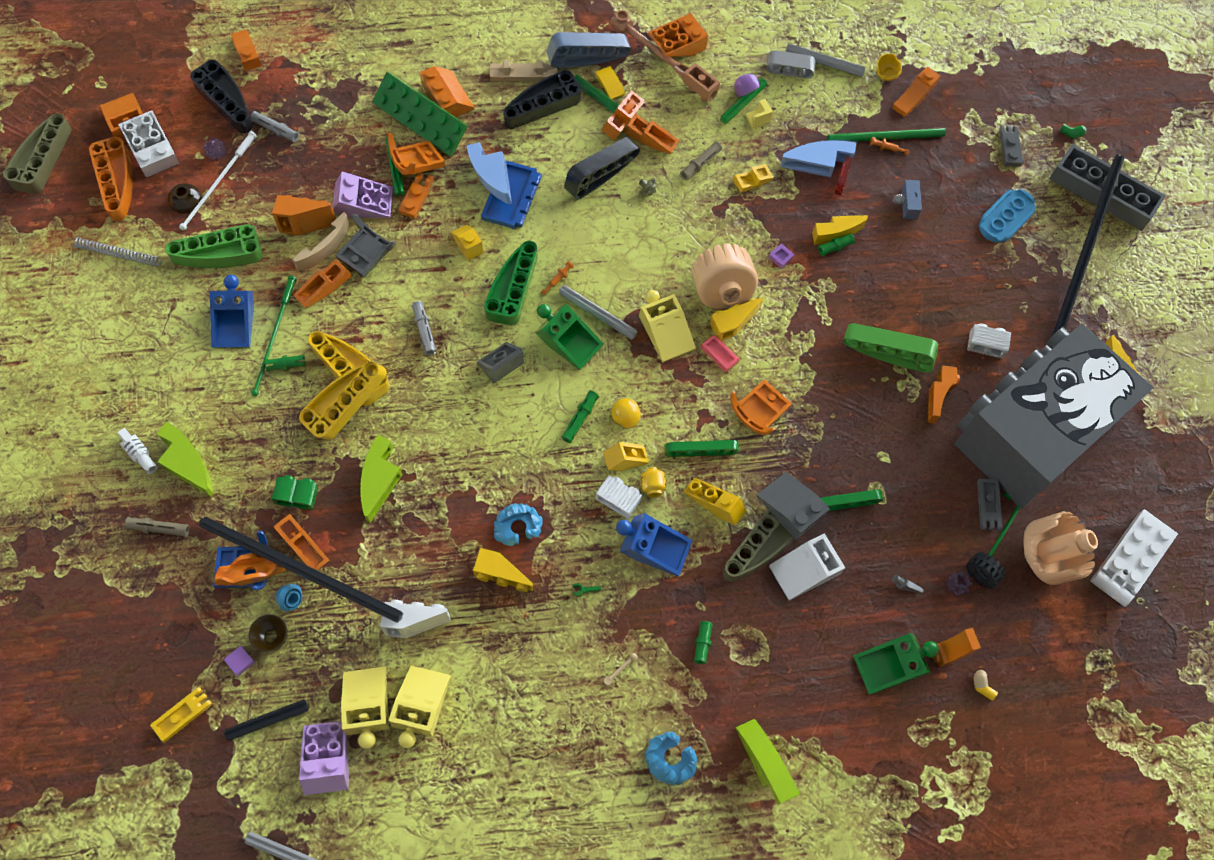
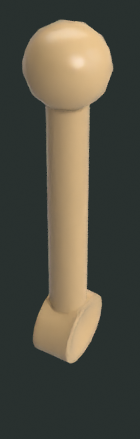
M631 653L629 659L610 677H605L604 684L607 686L611 685L612 680L627 665L637 660V654Z

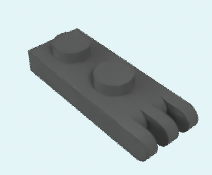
M1000 126L999 134L1004 166L1021 167L1023 157L1018 126H1013V129L1011 126H1007L1006 131L1005 126Z
M979 478L977 489L980 529L985 530L987 522L988 530H994L995 523L996 530L1001 531L999 480Z

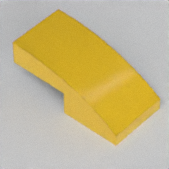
M611 66L595 72L601 88H604L609 98L615 100L626 94Z
M764 164L751 167L749 172L735 175L733 181L740 193L757 188L773 180L774 177L767 165Z

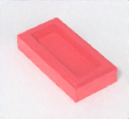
M715 334L701 344L700 348L725 373L739 363L740 359Z

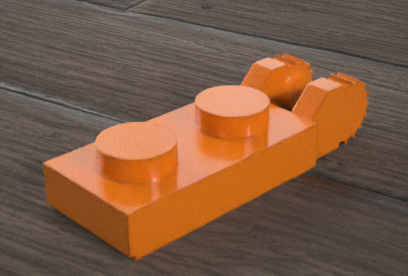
M421 172L416 175L415 181L412 183L398 209L400 214L416 219L430 192L429 189L433 183V176L429 175L423 186L420 185L423 180V173Z

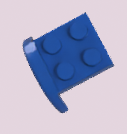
M258 531L259 542L268 546L264 533ZM240 546L218 547L215 573L220 566H228L237 557L252 552ZM249 569L245 571L244 575L253 574L256 571ZM268 578L262 582L244 586L215 585V583H213V586L215 588L252 587V590H261L265 587Z

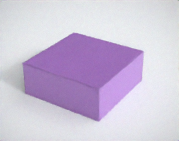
M782 244L769 254V259L781 269L794 258V254Z
M242 646L238 647L224 659L237 676H240L255 663Z

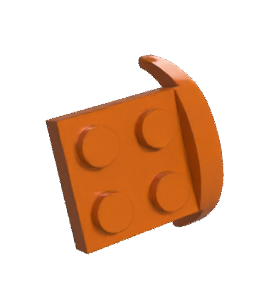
M392 133L388 134L390 155L395 167L401 174L412 175L445 167V160L430 141L396 148L394 135Z
M765 379L740 402H738L735 392L730 394L731 406L736 416L745 426L760 435L772 433L775 427H769L792 405L787 398Z

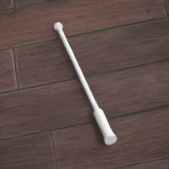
M250 131L248 133V136L236 150L233 159L185 222L179 225L181 230L187 229L189 221L238 157L243 155L252 141L257 138L254 132Z

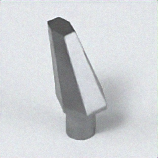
M894 575L892 581L896 583L900 590L919 594L924 591V589L904 577L901 578L898 575Z

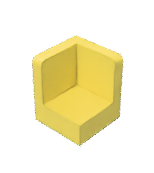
M766 99L759 101L757 110L746 113L745 117L750 126L755 128L769 123L773 111Z

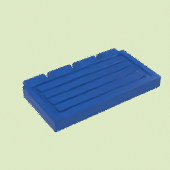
M506 161L512 204H507L490 193L482 211L481 220L515 229V227L521 228L542 174L537 172L535 168Z

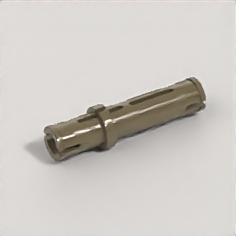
M714 142L699 157L691 160L689 165L680 172L681 177L684 180H689L692 175L700 172L702 167L722 150L721 144Z
M127 517L125 520L126 530L143 531L145 534L153 532L187 537L190 530L188 524L154 521L151 518L138 519Z

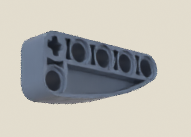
M558 32L552 35L546 52L550 65L553 68H570L616 60L627 56L631 52V48L625 34Z

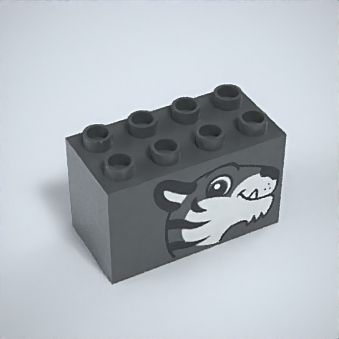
M1083 323L1071 333L1067 332L1063 327L1060 328L1045 343L1047 346L1041 351L1036 349L1020 365L1021 368L1015 374L1012 371L1008 373L995 386L996 390L989 396L984 394L970 407L969 413L956 425L963 433L954 444L989 479L999 480V488L1004 493H1007L1011 500L1020 506V509H1023L1154 388Z

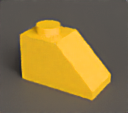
M464 225L451 232L452 237L467 261L483 254L482 241L474 228Z
M618 442L603 452L608 470L623 471L649 463L644 445Z

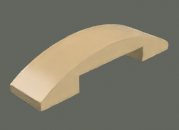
M345 212L331 223L333 231L312 251L305 247L292 259L298 271L323 261L341 244L349 227V221Z

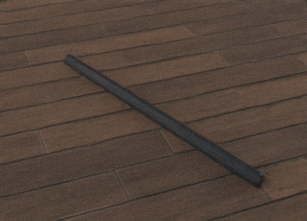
M1116 154L1113 158L1052 336L1062 327L1066 330L1125 159L1123 155Z
M208 517L200 519L199 526L395 623L402 620V611Z

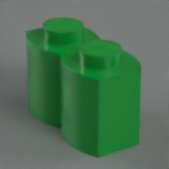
M289 475L277 477L271 500L274 504L280 506L313 510L318 486L317 483H314V480L308 478L295 480L294 477Z

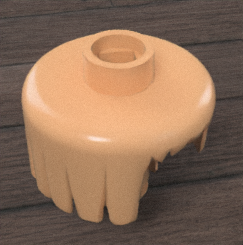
M729 243L722 244L723 250L720 245H715L712 252L710 249L705 250L704 255L699 254L697 261L695 260L693 263L691 274L697 294L702 303L709 308L727 310L733 305L744 304L754 295L757 289L758 275L751 257L746 249L736 244H732V247Z
M1063 511L1036 519L1028 524L1024 532L1025 558L1036 576L1050 585H1059L1086 578L1092 573V568L1095 566V562L1091 561L1095 555L1088 552H1093L1098 546L1096 535L1093 531L1085 529L1083 524H1075L1080 522V519L1077 516H1072L1073 514Z

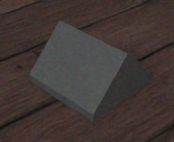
M505 342L478 360L477 364L494 384L524 364L523 351L521 348Z

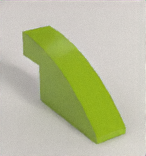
M166 421L157 432V435L170 446L158 460V463L164 470L211 497L213 495V487L203 459L187 437Z
M380 435L376 436L368 451L361 476L362 509L369 523L372 522L403 475L398 466L386 460L394 448L390 440Z
M753 719L736 727V731L763 787L769 786L777 805L800 795L780 755L758 722Z

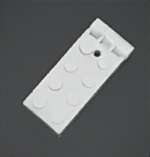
M1144 509L1134 518L1090 582L1126 607L1134 598V594H1137L1178 533Z

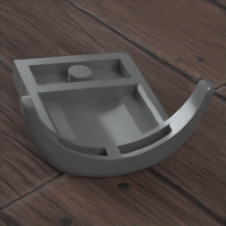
M353 214L352 219L359 228V231L335 256L339 261L365 278L396 244L395 241L390 242L382 238L369 228L357 214Z

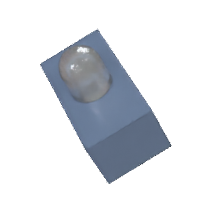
M905 180L901 194H895L892 198L894 204L902 205L903 219L917 220L922 211L919 180Z

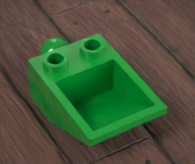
M567 304L559 307L553 314H551L552 310L549 305H539L537 315L547 320L535 333L548 347L580 370L604 343Z
M909 633L853 656L867 691L871 695L931 674L924 656L929 658L937 656L939 646L933 641H927L920 648L915 634ZM903 643H908L907 650L902 649ZM912 662H915L917 664V668L915 670H912L910 668V664Z

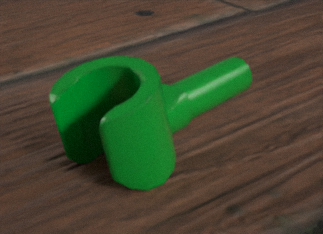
M580 583L572 585L573 588H581L579 593H573L576 597H582L584 593L601 591V586L583 587Z

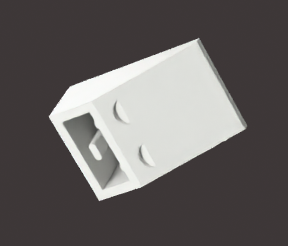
M153 111L118 124L146 178L179 164Z
M825 533L806 542L769 565L788 600L837 577L845 569Z
M391 600V602L384 603L402 611V620L395 623L382 616L380 627L386 636L408 638L448 623L451 618L447 608H444L445 606L433 604L432 607L424 606L420 602H412L410 605L403 604L400 600Z

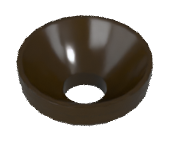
M189 183L174 186L168 194L170 207L178 213L192 212L202 199L197 187ZM180 190L187 191L184 196L177 195Z
M272 614L257 618L249 629L250 643L255 649L265 653H271L280 649L288 637V629L285 622L280 617ZM276 631V639L272 642L266 641V633Z

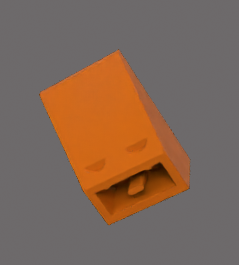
M691 13L648 32L665 57L693 56L707 48L708 35Z
M134 93L100 105L113 136L120 137L124 143L127 140L118 124L143 114Z
M277 195L272 211L279 232L290 235H301L331 227V223L336 219L330 202L310 200L309 198H296L290 195Z

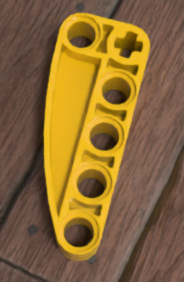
M315 331L308 337L312 351L336 378L357 366L372 361L353 346L334 336ZM377 368L373 370V375L376 374ZM387 376L383 380L384 382L363 403V406H369L388 392L390 385ZM364 383L361 384L360 390L363 389Z
M370 361L344 373L325 387L306 405L299 415L300 422L314 436L324 440H332L382 383L387 374L386 369ZM377 368L376 374L373 375V370ZM364 383L363 389L360 390L361 384ZM339 412V416L335 420V415Z

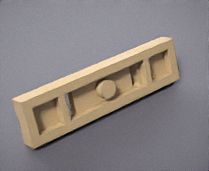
M503 60V63H490V81H540L557 73V68H553L550 63H544L543 60H537V63H510V60Z

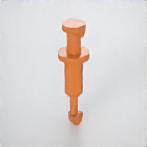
M875 137L871 138L870 145L880 146V150L884 148L894 152L901 151L904 152V155H909L910 153L908 149L899 148L898 145L886 142L884 138L882 141L876 140Z
M568 261L563 269L559 268L557 270L558 273L549 281L546 289H543L540 293L545 295L563 277L567 278L568 275L566 273L573 269L574 265Z

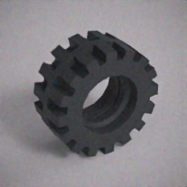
M977 552L966 565V571L970 573L969 576L973 577L975 582H979V585H984L987 589L996 588L1006 576V571L1003 570V566H1000V562L996 561L993 556L990 557L989 554H984V552Z

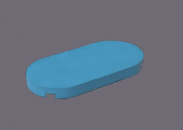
M1012 189L1005 192L982 216L979 222V229L982 235L996 243L1008 241L1035 212L1036 206L1033 196L1021 189Z

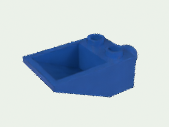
M227 275L223 283L228 291H209L211 347H250L254 312L253 292L235 291V288L239 285V280L235 275ZM237 297L241 298V302L239 304H237Z
M646 513L633 516L631 523L627 520H620L617 523L616 531L618 534L625 536L620 549L621 553L675 576L680 575L693 540Z

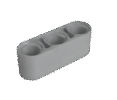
M773 50L768 53L766 70L773 74L808 79L814 75L815 58L809 55Z

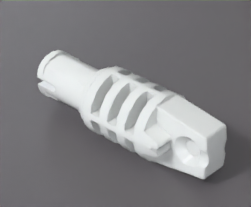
M125 428L118 432L123 441L120 445L134 462L139 463L147 474L154 473L158 467L149 457L148 449L135 434L131 436Z

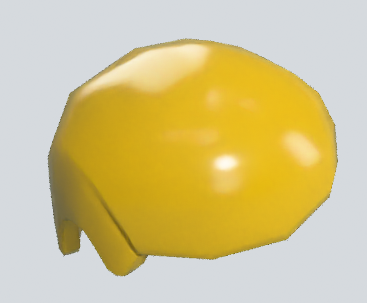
M886 53L880 56L876 64L878 76L884 81H893L899 77L902 65L896 55Z
M619 399L611 408L612 419L616 424L618 423L624 428L634 427L640 421V409L638 404L632 399Z

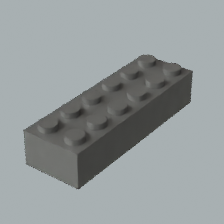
M1072 144L1049 179L1097 206L1111 165ZM1120 170L1107 212L1142 231L1151 221L1166 195Z

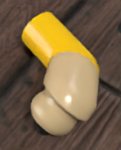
M984 670L976 671L973 677L976 691L993 701L998 692L988 686L987 673Z

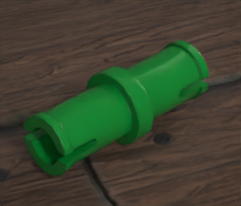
M852 233L840 238L835 237L830 242L819 245L818 251L821 256L834 251H841L843 247L854 244L855 238Z
M303 354L291 357L284 355L282 358L266 359L265 365L273 364L272 366H266V370L284 369L286 371L289 368L305 367L306 361L298 362V360H304L305 356Z
M700 622L698 638L695 639L694 663L701 665L707 663L708 648L711 647L712 643L710 641L713 627L711 622Z

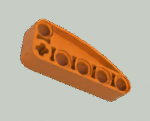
M112 137L92 143L89 147V152L104 207L111 219L118 222L126 218L130 207L133 173L129 151L120 137Z

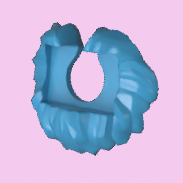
M510 504L497 514L496 521H494V537L504 545L513 546L519 544V535L511 530V524L516 520L525 522V535L530 540L533 537H539L541 533L542 516H539L537 511L527 504Z
M672 731L657 735L649 740L650 745L644 754L646 756L645 762L648 763L650 773L659 782L680 785L694 776L697 757L694 749L689 746L683 749L681 760L678 764L669 765L665 761L664 754L666 750L677 746L680 742V736H677Z

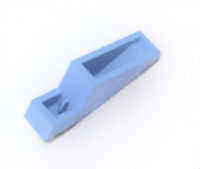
M832 140L805 144L784 153L780 167L831 177L835 161L851 164L856 143Z
M480 142L467 145L468 155L473 168L484 187L501 201L512 204L507 164L503 152L484 155Z

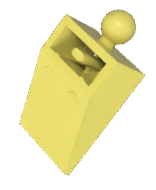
M648 291L645 295V300L648 304L641 307L639 318L662 363L695 350L696 347L684 312L675 294L660 299L657 291Z
M385 666L343 672L342 730L346 735L360 734L358 744L363 749H369L374 746L376 739L372 732L390 729Z
M410 666L388 720L391 727L405 730L399 736L401 747L411 748L415 744L416 736L414 733L433 737L451 675ZM404 716H408V717H409V720H408V721L401 720V719H402ZM428 721L427 726L422 725V723Z

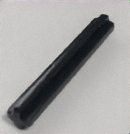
M303 699L226 728L224 730L225 738L230 741L309 710L307 701Z

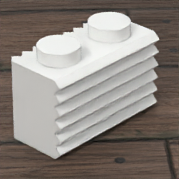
M974 324L970 330L967 350L1002 359L1009 352L1011 333L1006 332L1003 328L994 329L987 327L985 324Z
M608 475L596 492L595 499L629 519L640 503L642 495L636 488L632 486L629 488L624 485L620 478Z

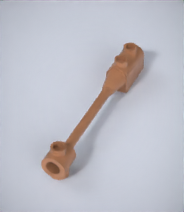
M619 10L614 14L610 25L616 29L617 33L631 34L673 67L691 92H696L701 96L702 101L710 102L716 97L720 82L696 63L688 67L676 62L671 57H665L655 44L633 28V21L629 18L627 11Z

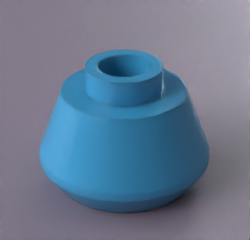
M296 584L281 586L276 591L275 601L283 611H293L301 604L302 590Z

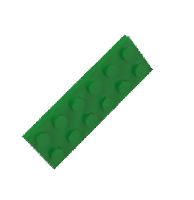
M386 72L372 100L373 104L425 140L430 141L431 144L448 156H453L468 128V125L390 72Z

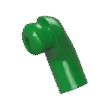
M1063 124L1059 130L1072 139L1086 134L1084 126L1071 128Z

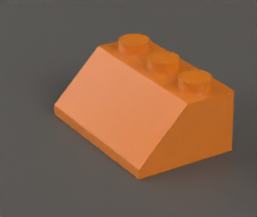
M433 66L419 72L421 85L431 101L455 117L474 110L473 104L451 70Z

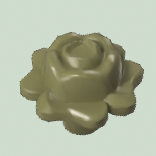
M655 178L648 181L640 180L639 185L642 186L641 194L643 197L646 195L651 196L656 192Z

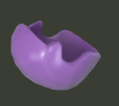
M753 74L739 76L734 83L736 95L741 97L754 91L760 86L759 81Z

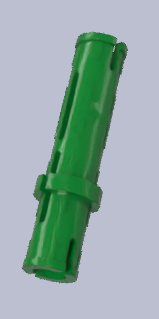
M589 390L583 402L579 403L577 412L561 436L565 442L572 443L584 420L591 414L592 408L599 398L596 392Z

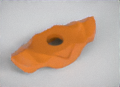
M249 553L237 557L228 566H220L215 573L214 583L215 585L244 586L262 582L286 569L254 553ZM249 569L256 571V573L244 575L245 571Z

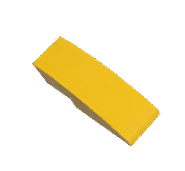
M832 216L830 223H816L812 232L814 245L828 243L835 237L840 238L849 233H857L864 228L868 216Z

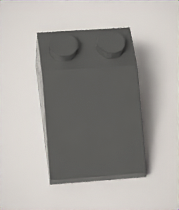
M787 472L756 495L795 540L822 520L830 510L816 493Z

